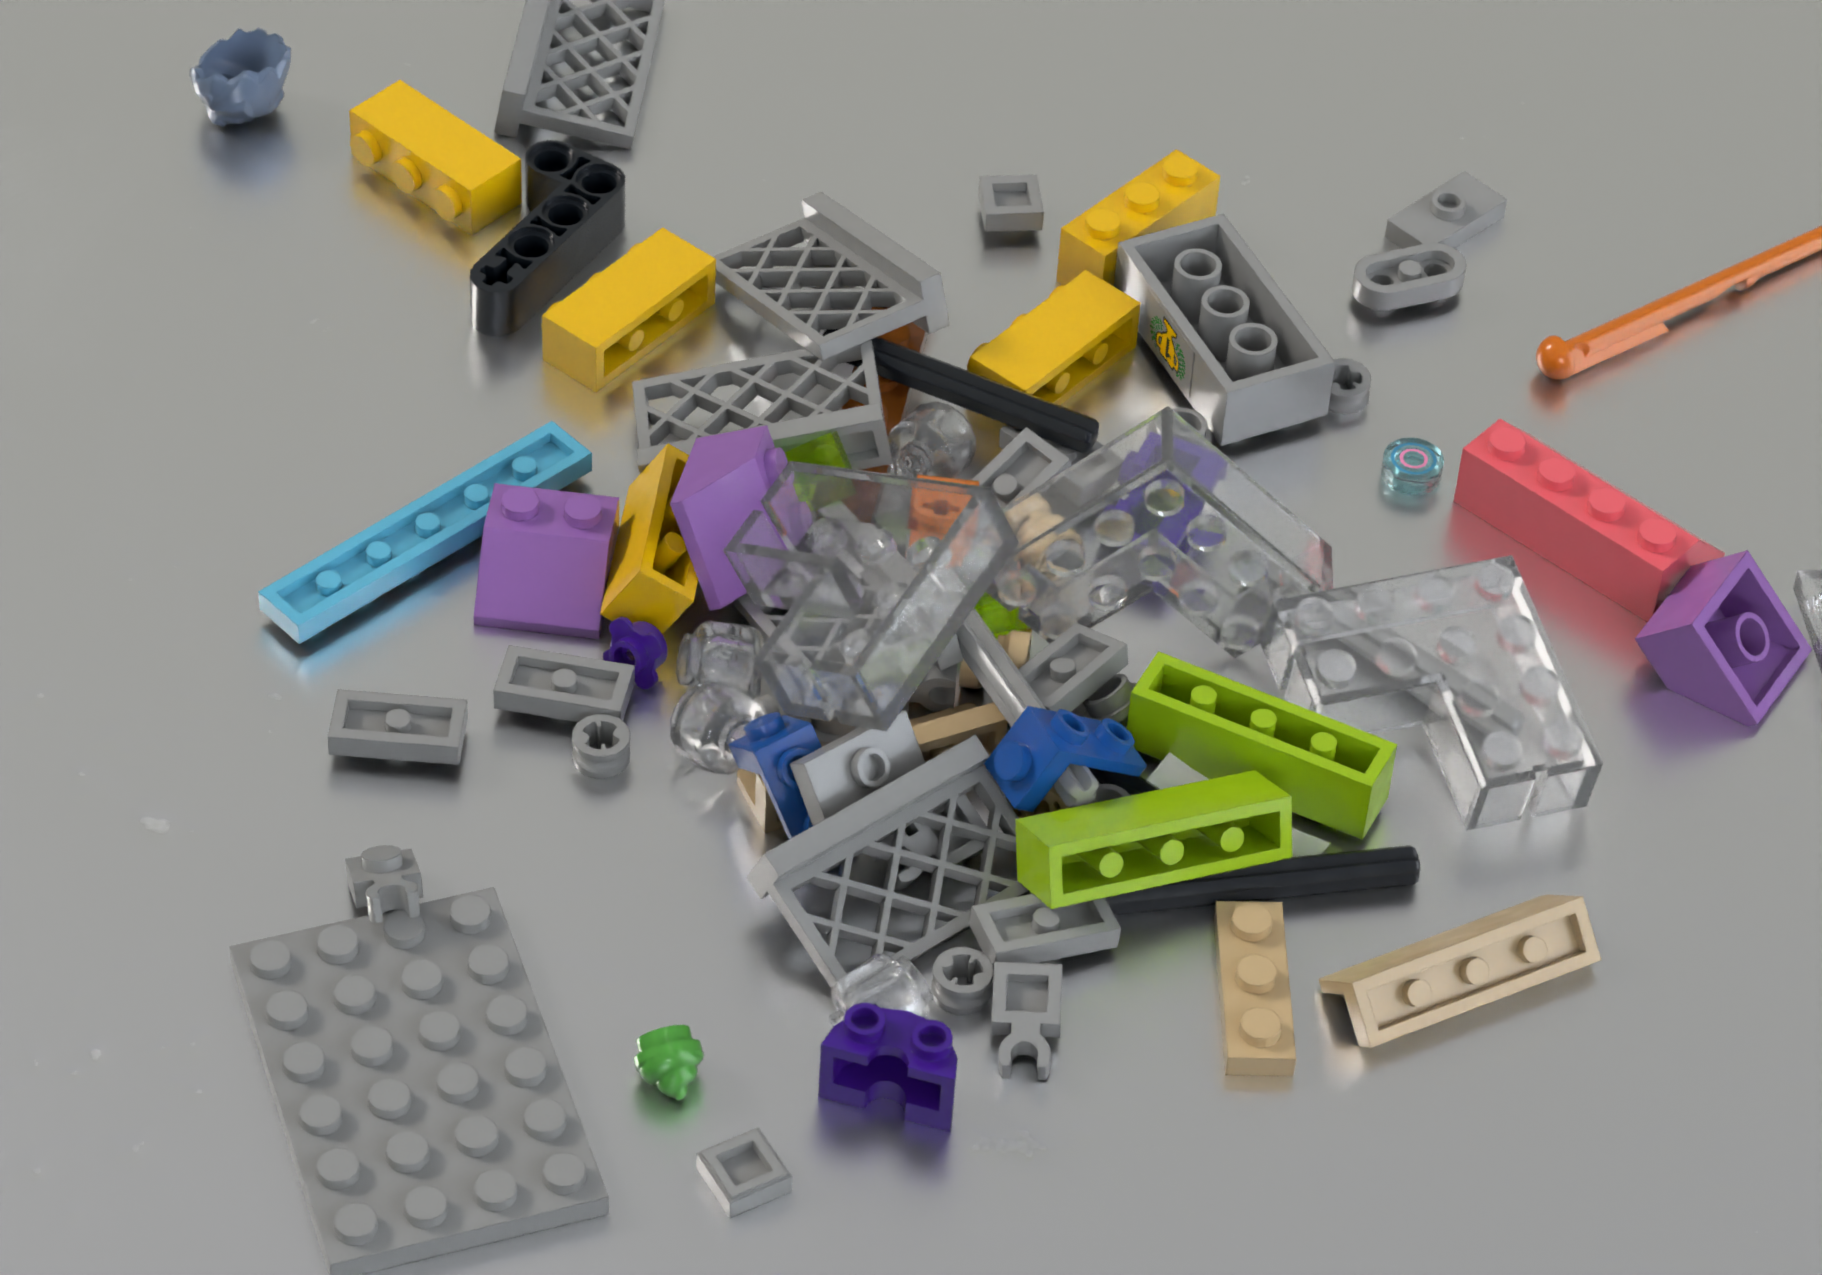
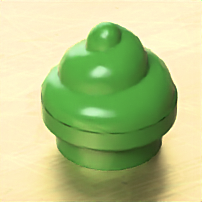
M687 1025L662 1027L638 1037L636 1044L639 1053L633 1058L636 1071L640 1073L644 1081L650 1085L657 1086L664 1095L676 1098L677 1100L683 1099L687 1095V1084L691 1083L697 1076V1066L704 1058L701 1041L692 1038L690 1027Z

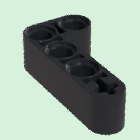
M545 140L529 147L525 153L526 205L531 212L478 260L470 270L471 323L474 329L481 334L491 337H503L515 333L625 228V175L620 168L557 140Z

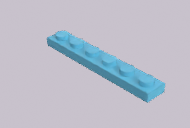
M550 421L258 591L259 608L300 644L483 536V527L495 483L559 491L592 471V452L556 423Z

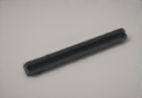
M826 329L823 336L839 329ZM876 337L872 339L878 376L1017 429L1024 430L1027 427L1041 438L1080 453L1090 452L1098 438L1099 423L1094 418L883 338ZM862 360L846 362L857 368L863 364Z
M1410 845L1298 856L1110 896L1105 899L1113 914L1121 915L1215 905L1216 901L1248 902L1413 885L1419 881L1420 859L1416 848Z

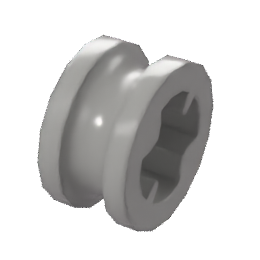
M1344 358L1334 359L1335 368L1328 411L1344 415L1357 413L1363 410L1369 402L1371 374L1360 362ZM1339 384L1346 385L1348 390H1341Z
M594 714L577 722L572 730V761L575 768L583 775L599 779L614 777L623 772L630 763V730L627 724L618 717L609 714ZM601 743H606L612 745L613 747L606 748L605 744ZM596 744L598 749H594L590 745Z
M954 947L945 950L937 956L933 964V980L931 983V994L936 1005L944 1011L955 1015H970L979 1012L988 1005L992 996L993 965L985 954L970 947ZM956 976L967 977V984L972 982L973 984L957 985L958 978Z

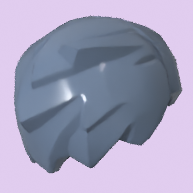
M259 27L247 33L242 29H237L228 40L220 39L201 56L199 64L190 68V78L200 100L205 104L208 117L212 123L222 127L226 124H242L244 121L250 122L254 118L270 114L276 110L284 98L282 88L290 68L291 48L284 44L281 36L275 33L268 35L266 30Z

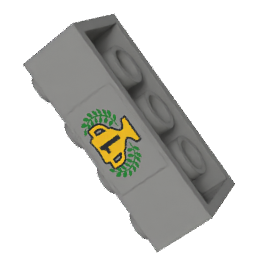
M1224 214L1118 242L1114 287L1141 303L1138 324L1139 333L1194 410L1206 419L1207 426L1220 446L1328 415L1335 368L1334 359Z

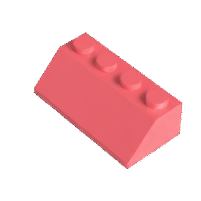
M1502 419L1497 420L1462 450L1453 500L1455 503L1646 622L1653 616L1690 566L1725 556L1723 551L1531 434Z

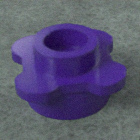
M626 617L615 619L609 625L612 639L610 648L603 653V660L635 665L636 685L641 689L653 687L658 682V674L655 669L660 667L667 658L668 650L664 636L654 625L648 622L637 621L632 623Z

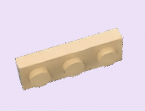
M1216 901L1213 923L1225 1075L1294 1076L1296 1049L1282 902Z

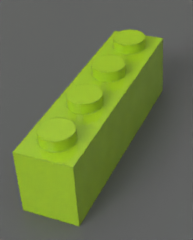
M1159 651L1131 691L1127 730L1134 737L1135 743L1133 746L1137 751L1163 760L1170 752L1208 779L1256 770L1291 795L1293 813L1362 840L1388 798L1397 750L1396 743Z
M1252 770L1015 819L1017 881L1050 909L1289 859L1292 858V797L1259 772Z

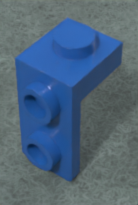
M1032 706L1026 707L984 763L1014 809L1033 812L1070 764L1137 777L1147 767L1133 746L1135 743L1134 737L1117 721L1109 718H1104L1101 721L1077 716L1065 709H1059L1056 712Z
M779 712L769 713L751 721L744 727L746 735L729 743L728 746L738 768L761 776L787 837L791 839L814 825L811 823L790 763L822 746L810 722L786 715L781 716Z

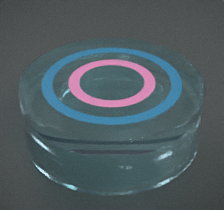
M1401 438L1393 441L1386 447L1383 454L1381 476L1384 482L1397 492L1407 495L1426 494L1436 489L1441 482L1444 457L1434 444L1426 440Z

